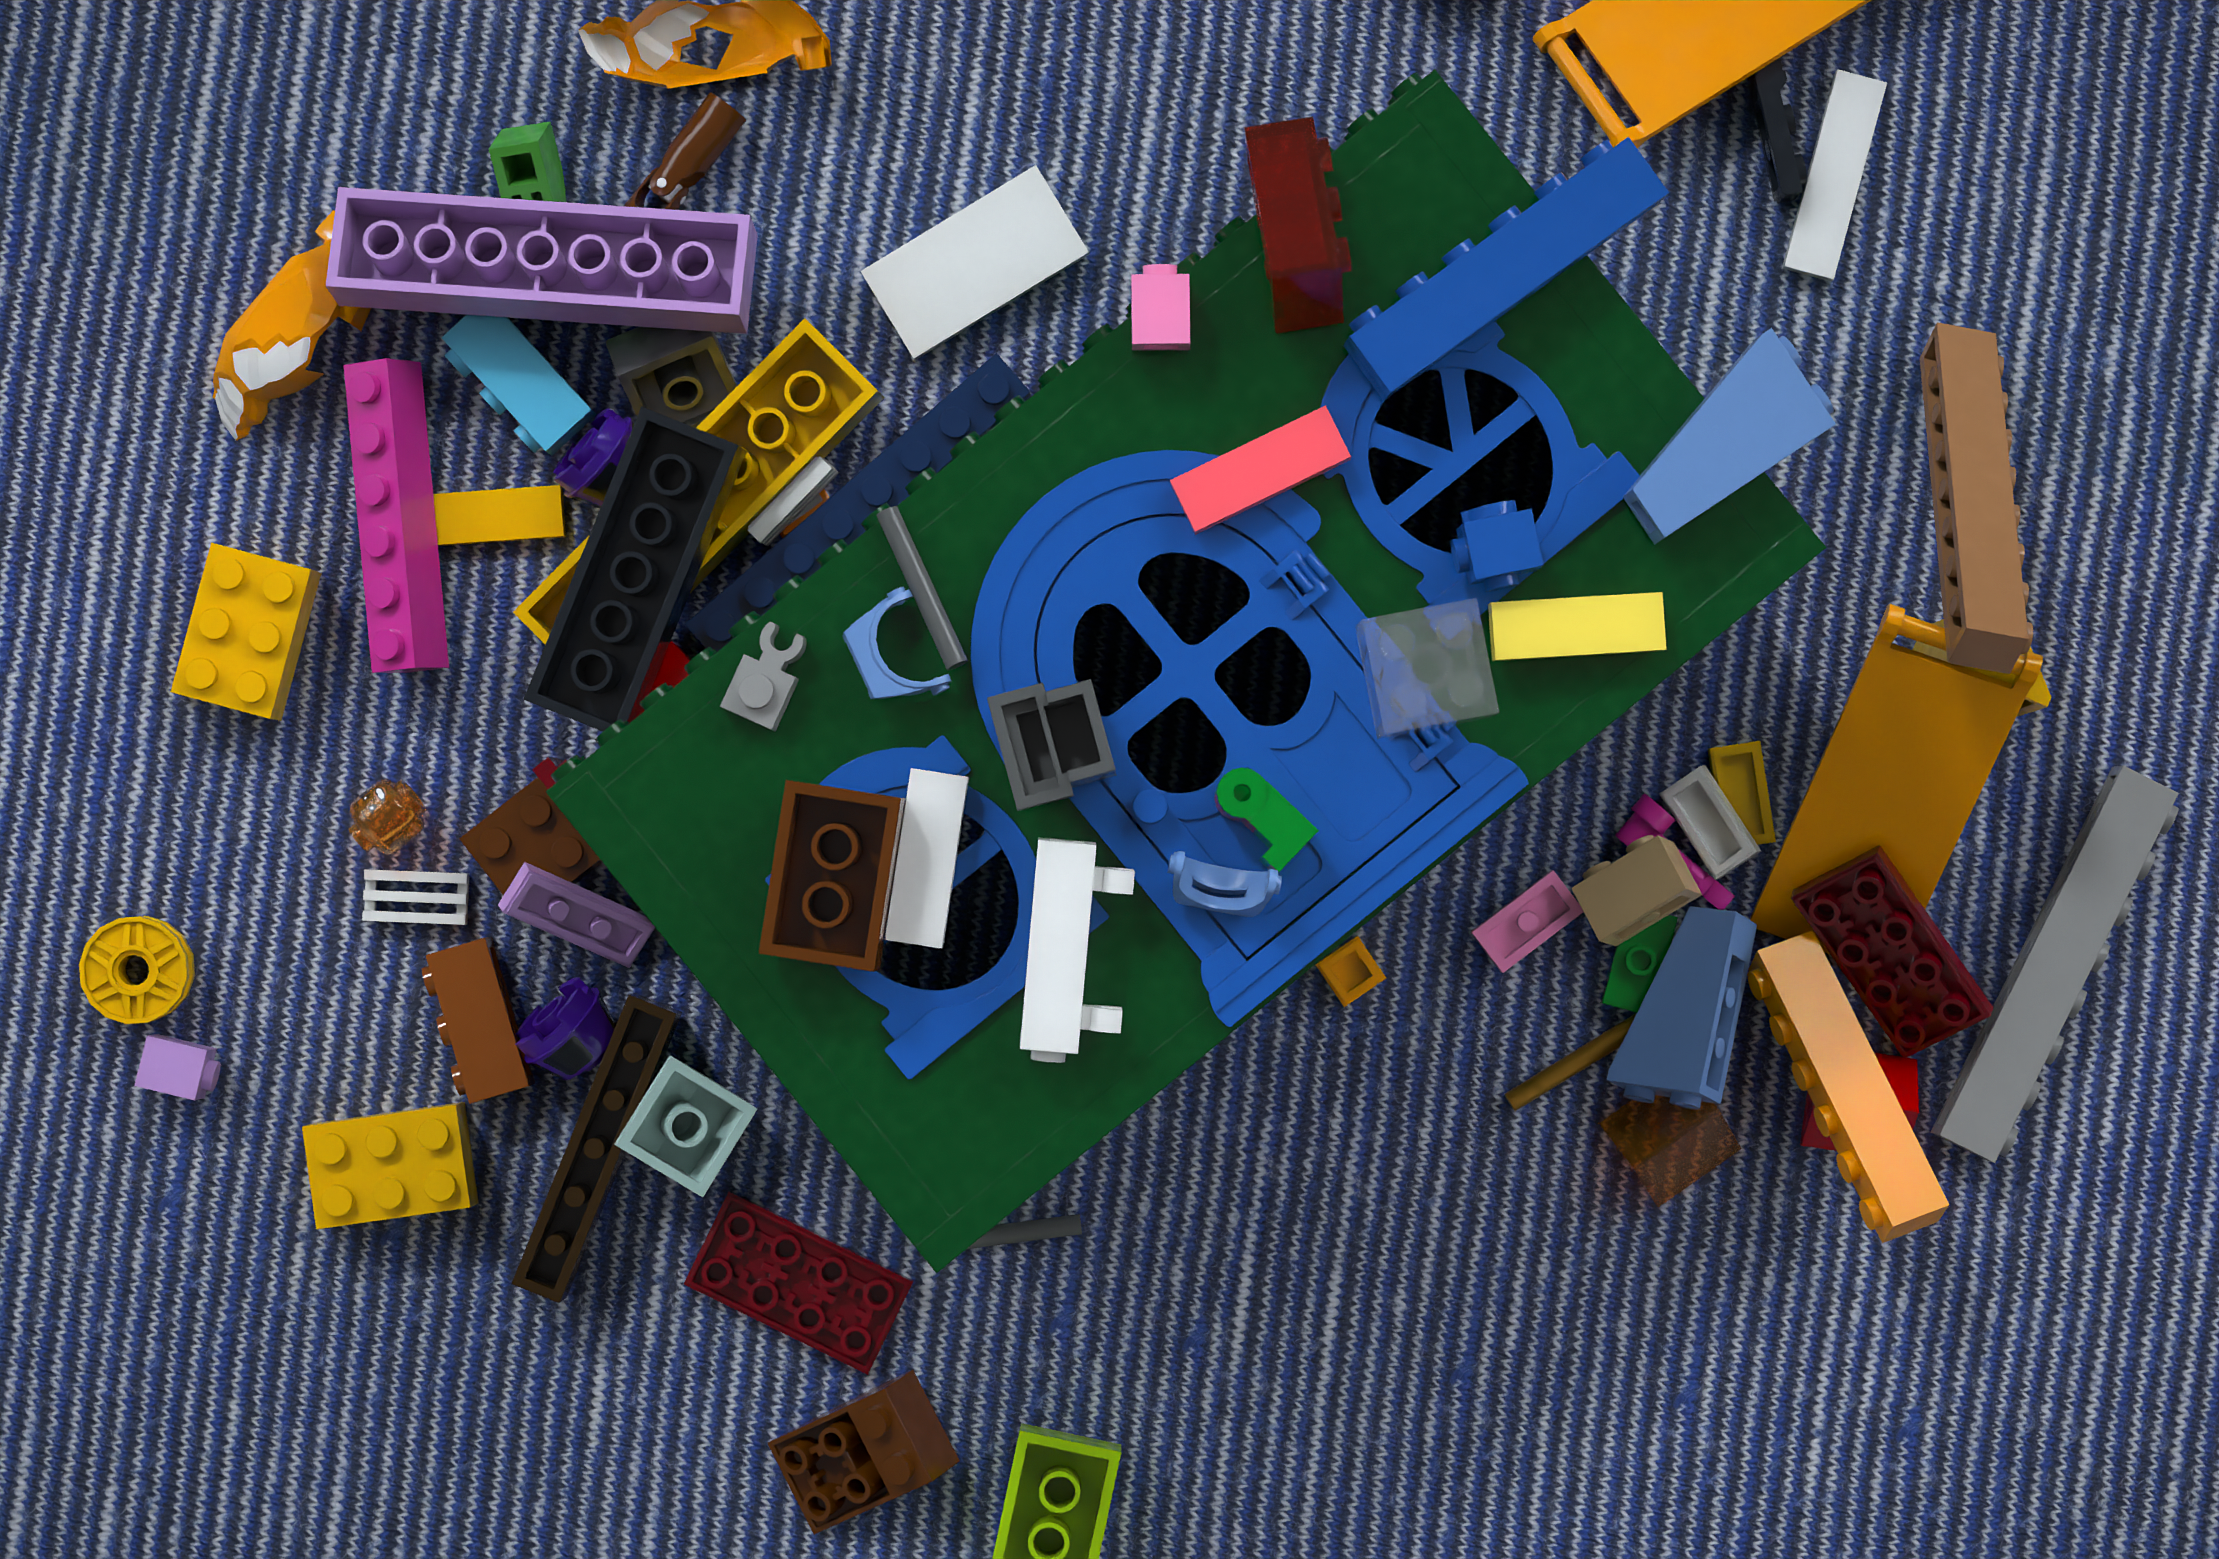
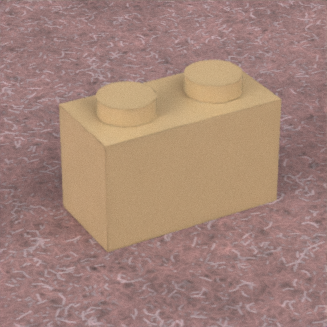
M1653 835L1641 837L1627 846V854L1613 863L1605 861L1589 868L1583 874L1584 880L1571 888L1600 942L1618 946L1702 895L1673 841L1660 836L1654 837Z

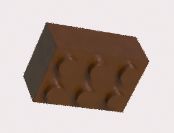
M792 780L785 781L759 954L873 972L880 970L906 798Z

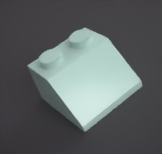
M669 1055L618 1137L615 1145L699 1196L704 1197L757 1111V1108Z

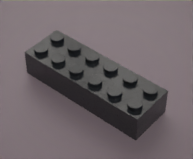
M641 406L523 700L602 732L619 719H622L624 722L628 720L630 723L642 713L643 708L639 703L650 694L747 453L745 449L737 444Z

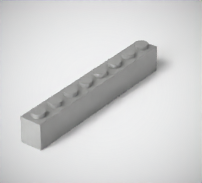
M2124 765L2111 768L1993 1005L1992 1015L1986 1019L1931 1133L1993 1163L1996 1162L1999 1155L2005 1157L2009 1153L2018 1135V1129L2013 1126L2021 1110L2028 1111L2039 1094L2041 1083L2036 1081L2044 1063L2051 1065L2058 1056L2064 1042V1037L2060 1036L2059 1033L2067 1017L2074 1019L2082 1008L2087 996V991L2083 990L2082 987L2090 971L2096 973L2103 965L2110 949V945L2106 944L2105 941L2113 925L2119 927L2126 919L2133 900L2128 895L2136 879L2142 881L2154 863L2156 854L2150 850L2158 834L2165 835L2176 819L2179 808L2173 804L2179 794L2178 792Z

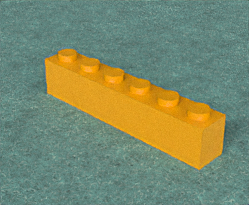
M1811 930L1757 950L1747 974L1750 989L1757 1000L1763 999L1771 1015L1769 1023L1772 1034L1779 1045L1786 1046L1793 1060L1792 1073L1794 1079L1802 1091H1808L1816 1107L1814 1109L1816 1124L1823 1136H1830L1838 1152L1836 1160L1839 1171L1847 1183H1853L1861 1199L1859 1209L1866 1226L1870 1230L1875 1229L1881 1242L1884 1243L1938 1222L1948 1208L1949 1203L1814 931Z

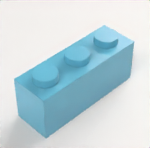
M466 315L442 337L451 348L444 356L465 378L473 372L486 387L479 394L499 415L507 409L515 417L520 425L513 431L534 453L542 447L551 456L554 455L597 415L508 317Z

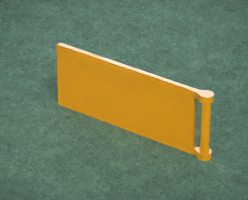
M1592 0L1563 19L1548 23L1540 28L1532 40L1541 53H1548L1610 139L1612 146L1615 147L1629 137L1638 149L1651 137L1872 0ZM1576 32L1640 123L1638 125L1626 128L1565 43V40L1570 35Z
M1888 604L1874 641L1750 916V920L1757 924V929L1784 939H1790L1813 930L1790 898L1793 890L1878 845L1882 847L1919 902L1926 909L2019 710L2039 675L2043 656L2030 651L2024 655L2020 654L2010 672L2016 675L2012 684L1955 664H1950L1944 660L1892 643L1898 634L1946 651L1945 629L1943 627L1905 615L1904 608ZM1816 935V937H1817V939H1818V941H1819V943H1820V945H1821L1823 951H1824L1825 953L1830 954V953L1828 952V950L1825 948V946L1823 945V943L1820 941V939L1818 938V936Z

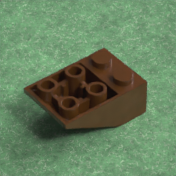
M914 1370L880 1384L767 1443L813 1534L926 1485L960 1462Z

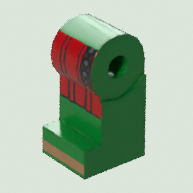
M1242 767L1232 769L1222 777L1216 787L1214 798L1220 813L1231 821L1242 822L1269 848L1259 859L1268 870H1278L1279 873L1319 831L1270 783L1252 769Z

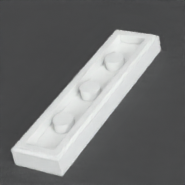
M1839 69L1835 72L1809 166L1807 183L1803 188L1782 269L1830 282L1834 280L1887 82Z

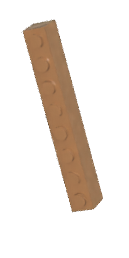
M1937 322L1920 356L1947 662L2010 674L2020 654H2026L2030 649L2033 638V625L2031 622H2027L2025 609L2028 602L2029 586L2022 581L2021 572L2025 549L2022 543H2018L2017 534L2020 521V507L2014 504L2013 497L2016 469L2010 466L2009 460L2012 431L2006 429L2005 414L2008 406V394L2002 392L2001 386L2004 358L1998 355L1996 333Z

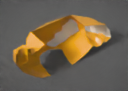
M656 0L632 22H627L620 17H606L599 24L589 22L578 30L587 53L604 70V73L668 89L768 73L777 65L793 56L796 57L801 71L825 68L832 65L830 40L811 14L792 0H741V2L715 6L688 0L678 2L679 0ZM707 26L733 35L717 69L680 61L681 48L697 40L696 29Z
M335 210L315 230L316 235L324 244L292 256L225 334L214 371L213 398L216 400L221 422L235 441L248 436L253 425L262 423L268 413V403L270 400L298 392L324 375L323 373L305 369L311 362L319 337L337 317L342 318L362 331L371 308L339 306L326 288Z

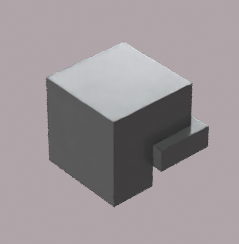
M1091 679L1050 691H1045L1042 682L987 697L1017 811L1073 797V787L1117 776Z

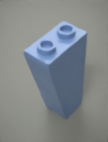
M1772 328L1760 335L1746 348L1624 494V500L1654 545L1836 425L1830 416L1834 409L1828 396L1817 384L1810 386L1798 368L1802 362L1796 348L1785 336L1778 338Z
M1689 907L1609 1068L1607 1081L1625 1089L1624 1097L1635 1101L1653 1103L1655 1095L1670 1097L1669 1103L1689 1109H1700L1701 1102L1721 1104L1757 929L1756 923L1736 911Z

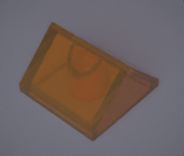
M1655 1095L1653 1103L1631 1099L1598 1123L1656 1207L1663 1205L1742 1149L1714 1103L1701 1102L1700 1109H1689L1669 1103L1670 1097Z

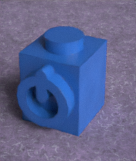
M1511 500L1461 512L1463 524L1456 529L1458 538L1452 539L1450 544L1455 569L1458 574L1466 572L1468 585L1484 582L1486 592L1502 590L1520 585L1518 575L1535 572L1544 566L1532 509L1518 511L1516 501Z

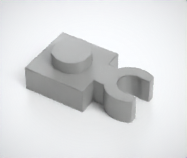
M769 622L765 625L760 635V646L763 653L759 661L745 654L743 655L720 707L776 732L799 681L796 677L785 673L788 664L796 662L804 654L807 639L796 634L790 648L779 651L774 646V639L780 627Z

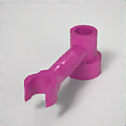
M1644 793L1631 808L1634 811L1633 815L1615 836L1627 846L1647 835L1665 838L1663 834L1676 819ZM1678 849L1702 896L1718 910H1724L1735 896Z

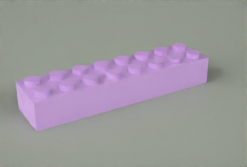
M338 187L326 288L339 306L747 334L758 235L751 216L744 214Z

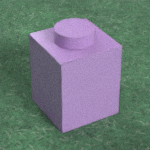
M160 1034L148 1035L134 1086L194 1101L205 1098L206 1091L213 1092L218 1081L221 1063L214 1060L217 1048Z

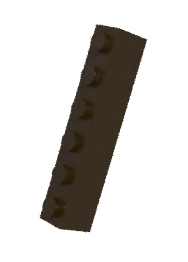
M637 993L628 995L511 1284L557 1303L567 1298L626 1151L616 1146L615 1142L656 1078L682 1015L681 1011Z

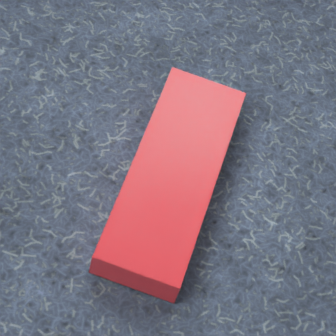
M1325 405L1171 479L1170 485L1196 535L1350 461L1351 455Z

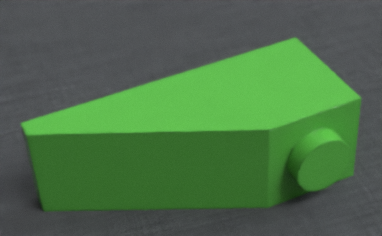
M551 121L501 129L489 147L501 198L567 202L563 169Z

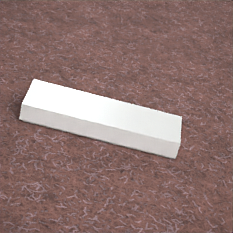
M911 768L885 940L943 948L969 777Z

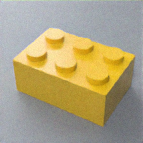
M211 543L170 692L281 721L322 573Z
M465 1102L312 1123L302 1126L316 1229L470 1208L479 1203Z

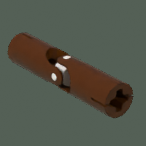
M710 92L669 145L660 167H656L648 174L624 206L643 208L645 198L649 191L652 190L663 203L667 204V207L664 209L678 210L686 200L689 188L707 174L745 124L746 119L729 104Z

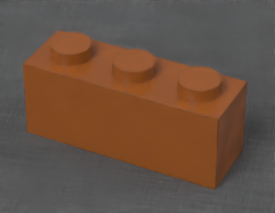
M485 937L425 955L428 966L422 968V975L429 996H438L443 1015L436 1018L437 1026L444 1046L452 1045L457 1065L451 1066V1073L458 1094L460 1096L467 1094L469 1104L535 1084L530 1064L526 1063L524 1059L525 1054L515 1045L521 1040L516 1035L519 1026L493 938Z

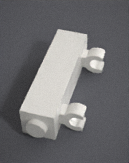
M1038 837L1020 1049L1031 1050L1030 1059L1061 1063L1065 1062L1066 1053L1078 1054L1080 1029L1121 1033L1122 1007L1082 1004L1092 891L1133 895L1134 869L1095 866L1096 842Z

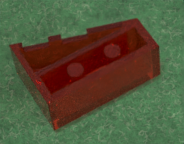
M1313 116L1244 127L1246 157L1258 227H1260L1266 260L1264 261L1266 278L1270 282L1275 332L1283 333L1344 323L1342 273L1352 271L1347 237L1336 238L1333 222L1342 221L1337 186L1326 188L1324 172L1333 171L1328 137L1317 138Z

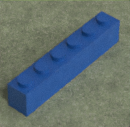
M1629 137L1615 147L1612 146L1608 139L1597 145L1580 159L1585 167L1568 180L1562 172L1557 174L1534 192L1539 199L1538 202L1522 213L1516 205L1509 208L1488 225L1493 234L1475 246L1470 238L1466 239L1441 258L1447 266L1430 279H1428L1423 271L1395 291L1401 300L1384 312L1376 304L1349 324L1354 333L1348 337L1343 346L1383 401L1643 216L1669 194L1666 187Z

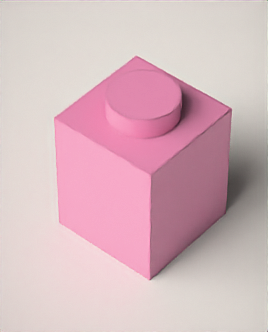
M1144 265L1143 274H1131L1132 350H1189V274H1177V265Z

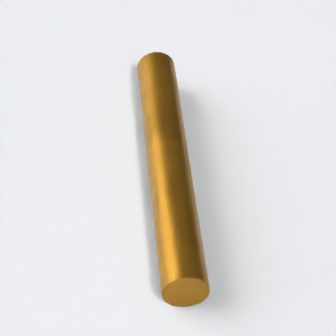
M1636 1014L1505 1093L1504 1095L1513 1110L1517 1111L1618 1049Z

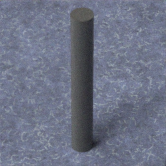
M892 506L879 512L876 515L947 671L964 665L968 662V659L898 507Z
M1080 1214L995 1225L967 1249L1081 1235Z

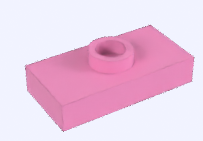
M1551 870L1470 933L1499 971L1504 973L1582 914L1583 910L1555 871Z

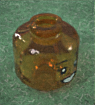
M380 779L350 804L349 812L354 824L348 830L355 841L366 852L375 847L381 853L392 855L422 832L425 825L422 814L427 811V808L415 791L404 780L400 779L395 783L389 779Z

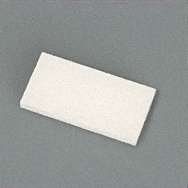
M1035 165L863 269L861 274L915 361L1089 255V251Z

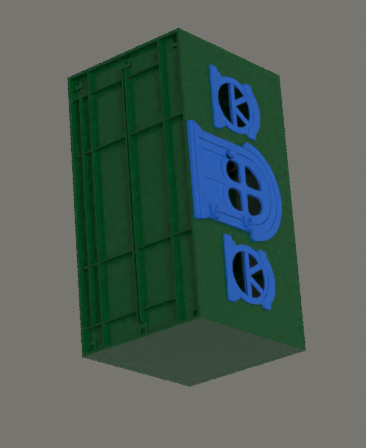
M1435 69L1423 79L1417 72L1406 78L1390 93L1392 98L1387 102L1389 106L1378 115L1371 108L1363 113L1346 129L1348 134L1343 138L1345 142L1336 150H1333L1329 144L1320 148L1303 163L1302 166L1305 169L1300 173L1302 177L1291 186H1289L1285 179L1280 181L1258 200L1261 205L1256 209L1258 211L1256 215L1247 222L1239 215L1214 236L1216 241L1213 246L1215 248L1201 258L1195 251L1177 265V274H1189V350H1132V314L1130 303L1126 307L1128 311L1126 317L1128 319L1113 330L1108 323L1100 327L1082 343L1084 347L1082 352L1084 354L1070 366L1064 359L1057 362L1037 380L1040 383L1038 386L1040 390L1027 401H1024L1020 395L1010 400L994 414L993 417L996 419L995 423L997 425L989 432L980 437L976 431H973L949 451L953 459L952 462L938 473L932 467L927 468L905 487L909 497L897 505L968 662L956 669L947 671L914 597L902 605H897L884 612L877 626L876 642L881 658L893 673L905 679L920 682L930 681L936 677L949 674L952 682L948 684L950 687L948 690L934 696L931 691L911 696L902 695L885 699H870L868 689L847 643L844 642L842 637L843 633L856 620L887 598V593L900 587H904L905 591L910 589L876 516L879 512L890 507L888 503H885L862 521L861 525L865 532L848 545L844 539H840L816 559L821 568L804 581L803 578L796 575L781 586L772 595L777 604L762 616L752 611L731 627L728 633L733 640L717 652L715 649L712 650L711 647H708L684 666L685 671L689 675L674 688L672 685L668 686L667 683H663L648 694L639 703L644 709L642 714L630 723L628 720L624 722L622 719H619L605 729L595 739L600 748L587 758L575 755L551 774L552 779L556 783L546 791L548 796L936 1273L1827 548L1765 472L1654 545L1623 496L1705 398L1588 255L1426 370L1435 369L1440 372L1453 452L1376 422V414L1384 401L1343 346L1348 337L1354 333L1349 324L1376 304L1384 312L1401 300L1395 291L1423 271L1428 279L1443 270L1447 266L1441 258L1466 239L1470 238L1475 246L1493 234L1488 225L1509 208L1516 205L1522 213L1539 201L1534 194V189ZM1466 370H1475L1490 375L1512 388L1518 394L1517 401L1475 435L1473 434L1464 379ZM1326 405L1351 455L1350 461L1196 535L1194 534L1170 485L1171 479ZM1536 415L1543 426L1549 442L1553 471L1547 503L1540 517L1535 522L1544 566L1535 572L1518 575L1520 585L1486 592L1484 582L1468 585L1466 572L1457 573L1452 553L1435 549L1420 542L1400 525ZM1375 447L1432 470L1393 502L1384 505L1372 481L1368 451L1370 448ZM1176 553L1212 560L1226 567L1245 582L1250 594L1249 601L1243 609L1197 645L1186 644L1178 637L1139 587V574L1144 565L1152 558L1162 554ZM1663 592L1666 650L1492 661L1488 604L1491 602ZM1110 604L1115 606L1156 654L1162 664V671L1157 679L1112 715L1101 716L1117 776L1073 787V797L1017 811L987 697L1042 682L1045 691L1077 683L1073 666V644L1078 622L1089 609L1097 605ZM769 622L780 627L774 639V646L779 651L790 648L796 634L807 639L804 654L796 662L788 664L785 673L796 677L799 681L776 732L720 707L743 655L745 654L759 661L763 653L760 646V635L765 625ZM1268 627L1280 629L1290 637L1307 659L1311 675L1310 687L1305 702L1298 713L1287 722L1275 726H1261L1248 721L1215 680L1216 668L1260 631ZM1180 698L1191 699L1200 708L1224 739L1227 749L1226 761L1220 776L1207 787L1188 793H1168L1154 787L1131 761L1127 746L1128 741L1137 731L1169 705ZM911 768L969 777L964 814L978 822L985 832L957 856L952 890L1000 850H1003L1013 870L1019 897L1018 919L1013 938L1004 955L986 974L957 988L923 990L897 983L878 971L873 972L759 954L786 780L906 798ZM1248 768L1260 774L1319 830L1278 873L1279 876H1282L1279 895L1273 894L1264 909L1254 917L1210 911L1178 904L1174 900V874L1167 872L1170 856L1177 851L1185 852V856L1216 866L1246 871H1268L1259 859L1269 848L1242 822L1229 820L1216 807L1214 798L1216 787L1222 777L1232 769ZM1117 800H1119L1121 804L1126 808V810L1130 813L1129 817L1120 807V805L1116 802ZM1137 824H1139L1143 831L1148 835V837L1150 838L1149 841L1137 828ZM1038 837L1096 842L1095 866L1134 869L1135 871L1133 895L1092 891L1082 1004L1122 1007L1121 1033L1080 1029L1078 1054L1066 1053L1065 1062L1061 1063L1030 1059L1031 1050L1020 1049ZM1192 884V887H1193V888H1195V889H1197V890H1199V891H1201V892H1203V893H1205V894H1208V895H1212V896H1216V897H1223V898H1241V897H1244V894H1240V895H1227V894L1213 893V892H1210V891H1207V890L1198 888L1197 886H1195V885ZM884 938V944H883V946H884L887 942H889V940H885V938Z

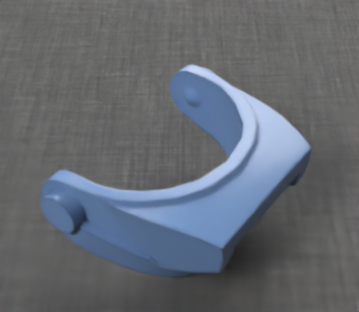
M900 587L887 593V598L856 620L843 633L844 642L847 643L868 689L870 699H885L902 695L911 696L931 691L934 696L950 688L948 684L952 681L949 674L926 682L911 681L893 673L879 654L876 642L878 623L884 612L897 605H902L913 598L910 589L905 591L904 587Z
M1183 851L1171 854L1167 872L1174 874L1173 897L1176 903L1243 917L1258 915L1270 901L1273 894L1279 895L1282 883V876L1278 875V870L1269 869L1268 871L1259 872L1226 868L1188 858ZM1192 884L1195 885V886H1197L1198 888H1201V889H1204V890H1207V891H1210V892H1213V893H1220V894H1227V895H1240V894H1244V897H1241V898H1223V897H1216V896H1212V895L1205 894V893H1203V892H1201V891H1199V890L1193 888V887H1192Z

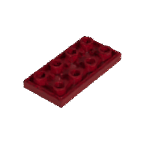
M1880 845L1793 890L1790 898L1904 1059L1992 1015L1994 1007Z
M729 1191L684 1285L868 1375L914 1280L739 1194Z

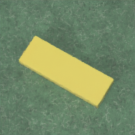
M1663 592L1505 601L1488 604L1492 661L1666 650Z

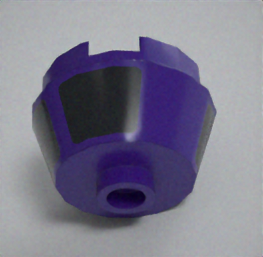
M610 408L603 410L591 420L590 423L595 428L590 429L576 445L573 442L570 444L553 471L557 475L553 480L566 489L564 493L566 497L599 509L602 506L634 426L631 418L627 416L623 419Z
M579 977L572 978L558 987L559 991L564 996L556 997L543 1009L538 1005L516 1032V1035L521 1040L515 1045L525 1054L524 1059L526 1063L563 1080H571L584 1070L590 1071L602 1061L616 1027L597 987L590 988Z

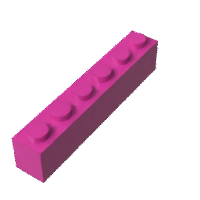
M384 358L343 365L372 673H410L449 668L421 362Z

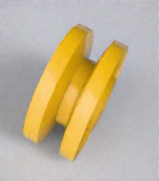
M150 916L118 918L100 927L85 944L79 962L80 985L89 1003L106 1018L124 1024L148 1023L174 1012L189 995L195 977L194 956L184 935L168 922ZM134 955L142 957L149 966L148 977L141 984L133 983L126 974L127 962Z

